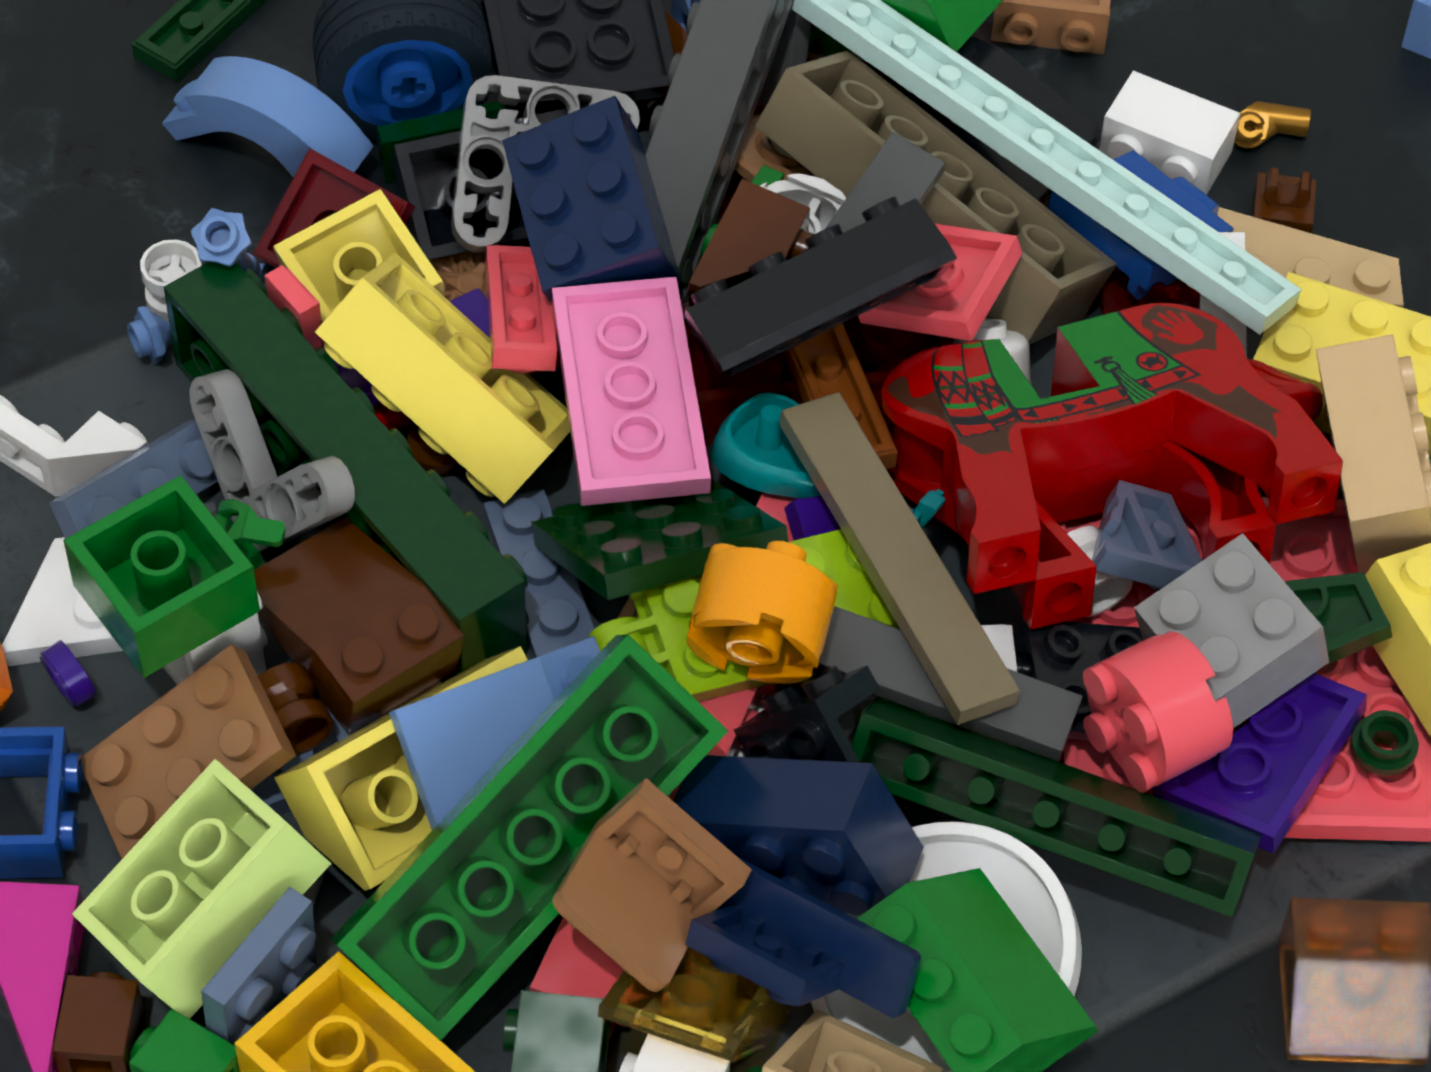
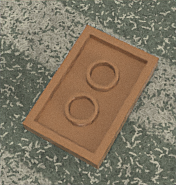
M231 644L83 755L82 771L120 857L123 859L214 759L219 761L251 790L293 759L296 754L247 653Z

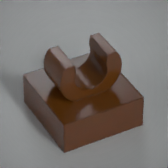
M1273 167L1267 173L1258 172L1254 186L1252 217L1311 233L1314 223L1316 180L1312 179L1310 172L1304 171L1300 178L1279 175V168Z

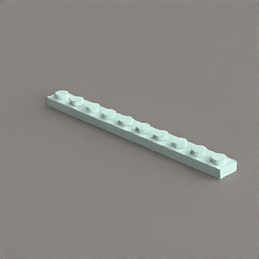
M794 0L793 11L1259 335L1295 307L1302 290L1301 288L881 0Z

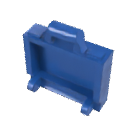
M1134 150L1113 159L1216 231L1233 232L1234 228L1217 215L1219 204L1186 178L1177 177L1170 179ZM1054 191L1051 192L1048 209L1117 263L1116 267L1129 277L1127 292L1135 299L1140 300L1144 298L1156 283H1160L1165 287L1179 280V278L1140 253L1100 223L1094 221L1090 216Z

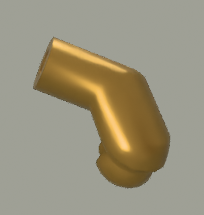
M1256 101L1240 112L1234 142L1243 148H1255L1277 133L1306 137L1309 129L1311 109Z

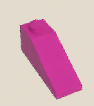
M0 882V991L30 1072H58L52 1049L67 975L78 976L86 928L72 915L83 902L79 885Z

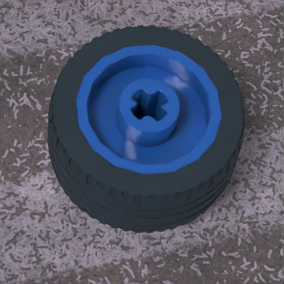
M323 0L315 16L312 47L318 88L356 123L369 140L373 139L378 142L377 126L463 108L467 93L473 83L484 76L494 75L491 41L480 0ZM487 92L484 101H475L476 105H482L487 102L491 92Z

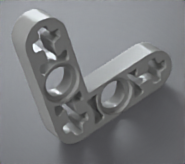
M498 75L484 76L476 80L469 88L463 106L451 220L452 234L457 243L466 250L479 253L486 252V246L498 245L503 239L509 221L513 179L502 140L542 125L535 116V106L539 101L545 98L558 99L566 106L569 114L580 109L579 102L592 105L616 96L632 123L638 129L640 116L635 102L626 94L605 89ZM492 91L498 93L499 103L517 106L520 100L519 94L528 95L529 98L523 112L525 125L515 123L518 114L516 110L503 109L499 111L496 119L486 118L485 108L477 106L475 101H484L487 92ZM487 148L500 156L503 170L499 176L484 180L472 173L469 167V157L476 150ZM465 187L481 194L501 193L500 199L490 195L487 200L486 220L496 222V228H488L482 238L473 236V226L463 224V218H472L476 209L478 195H465Z
M229 369L196 377L191 382L189 394L192 412L225 500L235 499L249 505L259 518L282 521L286 530L283 544L347 513L353 507L355 487L352 476L346 465L335 456L299 465L281 476H277L247 392L241 379ZM318 486H320V489H321V493H322V494H320V492H319V490H318V488H317ZM232 516L233 522L236 521L238 516ZM252 543L258 551L272 548V546Z

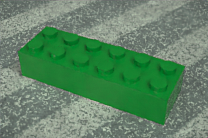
M616 635L332 936V941L397 1003L441 1041L559 914L554 908L553 896L596 822L645 778L666 796H669L723 738L728 730L629 635Z

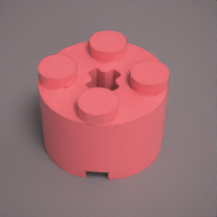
M1169 631L1161 636L1160 634L1151 636L1083 671V681L1091 714L1083 720L1086 735L1098 752L1105 753L1109 751L1115 761L1124 770L1129 783L1138 792L1144 793L1226 750L1230 747L1233 738V721L1226 696L1215 701L1206 683V680L1216 676L1211 665L1200 650L1189 639L1178 632Z

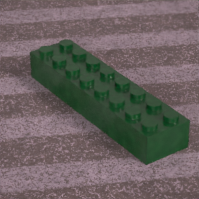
M207 262L164 286L176 365L191 382L196 377L226 369L233 371L241 379L278 477L299 465L329 456H335L346 465L355 487L353 507L347 513L319 526V529L322 531L342 518L347 517L427 586L464 634L458 669L448 676L453 678L487 658L521 646L526 655V625L529 624V617L525 605V589L528 587V580L520 564L510 554L502 556L489 542V537L483 524L474 513L470 511L463 513L451 500L449 490L439 474L432 469L425 471L413 458L411 448L404 436L396 428L388 430L376 417L373 405L367 395L358 387L351 389L339 376L337 366L326 350L322 347L314 349L305 339L302 329L291 311L285 307L279 310L268 298L266 289L258 275L249 268L244 271L237 262L231 267ZM318 486L317 488H318L320 494H322V493H321L320 486Z

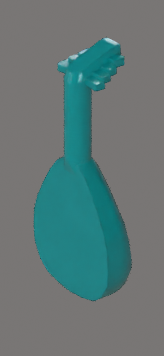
M769 392L760 393L735 408L720 425L712 444L711 458L719 472L749 489L768 494L794 498L821 496L779 425L781 410L799 404L784 395ZM939 489L935 492L930 490L919 501L916 509L909 507L922 529L945 504L946 499L943 497L945 492Z

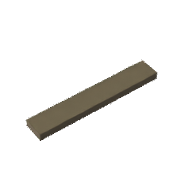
M837 392L781 410L780 427L956 724L960 725L1016 705L1020 695L1019 687L841 394Z

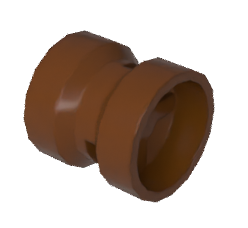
M284 663L272 667L258 676L296 756L313 750L330 736L334 729V721L326 705L321 700L314 698L316 685L304 665Z

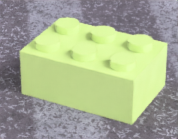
M214 759L78 906L72 915L140 983L173 1010L190 1019L203 1005L201 990L286 890L291 887L303 895L332 863L219 761Z

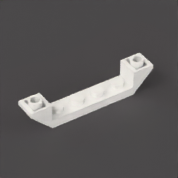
M0 395V461L55 497L63 495L148 444L143 434L133 425L126 422L119 424L100 411L94 414L65 442L59 433L46 424L37 426L20 415L13 404Z

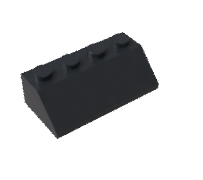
M588 103L580 105V109L589 106ZM564 108L536 114L535 116L541 124L567 115L568 110ZM524 117L515 119V123L525 125ZM461 131L395 144L389 160L398 197L415 205L406 223L407 228L429 261L472 252L464 249L457 243L452 234L451 226ZM487 148L474 151L469 157V167L478 178L484 180L493 179L499 176L503 170L502 160L493 150ZM513 182L508 226L503 239L498 244L502 246L529 240ZM465 187V195H478L476 209L472 218H463V224L473 226V236L482 238L488 228H496V222L486 220L487 200L490 195L500 199L501 193L481 194Z
M896 196L886 199L862 212L865 223L843 233L839 224L833 225L807 238L805 243L809 250L791 259L786 260L782 251L777 252L748 267L752 277L729 288L726 280L722 279L693 293L691 297L695 305L686 309L684 318L716 383L719 384L943 275L957 257L948 241L918 200L915 198L900 205Z

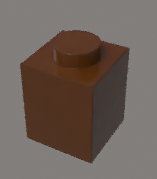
M96 972L89 977L67 975L52 1049L58 1072H131L129 1057L136 1040L141 1035L145 1016L137 980H127L125 977L111 972Z

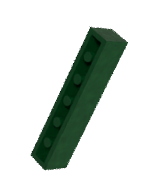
M879 697L862 712L851 745L860 763H872L888 790L893 795L973 824L999 830L1020 841L1229 917H1233L1262 836L1242 827L1150 794L1138 792L1133 788Z

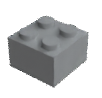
M1243 533L1134 607L1143 640L1158 634L1161 636L1169 631L1178 632L1189 639L1205 656L1216 676L1206 680V683L1215 701L1226 696L1231 710L1233 728L1329 663L1323 626Z

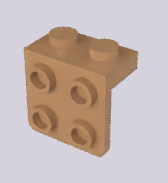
M645 778L596 822L555 892L552 901L556 911L572 927L583 933L618 963L627 974L634 977L648 990L659 992L670 983L688 948L685 943L691 920L715 911L744 886L752 869Z

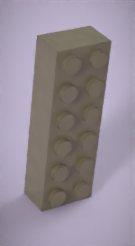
M849 50L786 68L755 125L757 129L771 139V144L776 151L785 157L797 160L813 173L815 177L822 178L839 189L846 198L892 132L945 162L944 173L921 206L935 224L1018 236L1023 254L987 315L991 319L1006 321L1007 330L1022 334L1028 340L1029 345L1056 333L1059 326L1082 321L1117 266L1115 261Z

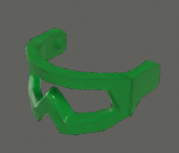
M235 499L222 500L219 503L216 520L235 544L247 555L246 557L253 565L254 570L266 564V561L252 543L272 547L281 546L286 532L284 523L282 521L259 518L249 505ZM238 516L235 522L229 519V517Z

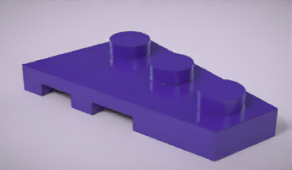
M1313 673L1249 717L1248 722L1233 733L1230 747L1218 753L1210 760L1154 787L1153 796L1261 834L1258 847L1274 854L1365 713L1367 694Z

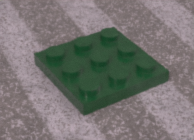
M711 479V489L708 494L606 503L593 506H581L579 503L567 504L554 509L551 517L531 522L535 546L607 600L702 575L710 548L714 544L723 543L736 547L766 549L768 543L772 541L788 542L787 526L713 479Z

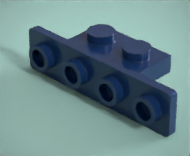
M741 858L739 859L752 869L744 886L715 911L691 920L685 943L686 946L710 958V963L718 970L729 974L742 975L764 987L768 996L779 1003L800 1007L836 990H841L891 1018H897L906 1013L921 961V955L917 950Z

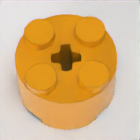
M772 541L768 543L766 549L736 547L723 543L714 544L710 548L708 559L705 563L689 622L686 642L699 658L723 671L726 669L728 660L749 667L746 679L773 684H791L805 681L811 677L813 667L817 669L822 657L837 597L838 585L819 569L805 562L807 557L806 551L793 543Z

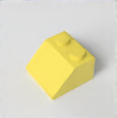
M381 189L273 246L280 265L288 268L319 301L321 323L325 321L364 275L395 252L445 297L442 279Z

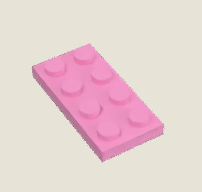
M677 277L552 288V307L581 506L710 493L711 475Z

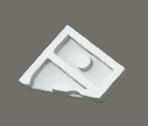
M65 537L54 538L2 644L7 666L41 662L39 659L41 656L40 652L59 640L65 643L75 657L123 651L73 586L63 542Z

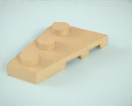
M1219 207L1217 215L1234 228L1233 232H1245V251L1286 278L1287 273L1291 272L1403 308L1399 258Z

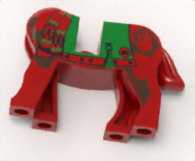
M1173 303L1144 304L1057 327L1051 397L1040 399L1000 339L942 345L918 352L898 364L890 372L881 389L883 410L892 421L891 425L887 428L898 451L896 468L886 470L898 490L917 505L930 490L935 492L939 489L945 492L943 496L946 499L945 504L934 517L956 532L968 544L969 557L966 582L974 594L1009 586L1017 596L1023 618L1031 630L1091 616L1097 566L1058 523L1103 513L1106 498L1119 480L1172 494L1179 511L1189 519L1198 532L1203 546L1204 559L1243 533L1270 564L1277 524L1335 511L1343 460L1313 422L1321 413L1323 406V394L1319 387L1289 376L1258 360L1247 359L1241 341L1225 323L1211 314L1193 307ZM1257 485L1264 490L1268 497V509L1258 492Z

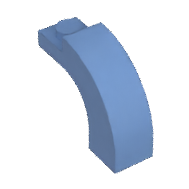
M223 56L214 58L198 79L185 85L174 97L176 106L162 122L163 126L176 141L212 132H229L243 136L271 153L293 178L309 148L355 172L374 147L356 123L334 101L316 87L287 70L247 57Z

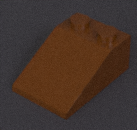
M347 517L342 518L254 570L257 592L263 604V608L258 612V616L292 661L302 664L308 669L316 685V693L348 735L355 733L458 669L464 634L427 586Z

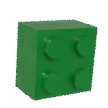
M181 475L63 540L73 586L143 678L260 612L253 565Z

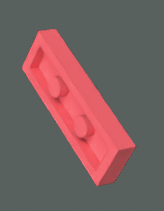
M486 246L485 277L492 369H508L516 373L555 371L557 341L553 307L542 292L531 247Z

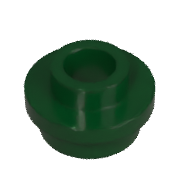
M1382 710L1374 712L1358 722L1351 736L1350 747L1354 758L1363 768L1378 775L1390 776L1400 774L1411 767L1418 753L1419 742L1414 728L1407 718L1397 712ZM1375 743L1387 744L1392 750L1382 749L1375 745Z

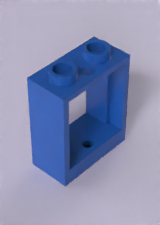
M65 727L0 728V777L48 776L43 835H0V879L63 878L65 852L76 851L78 819L75 810L69 811L70 793H80L82 789L81 753L70 752Z

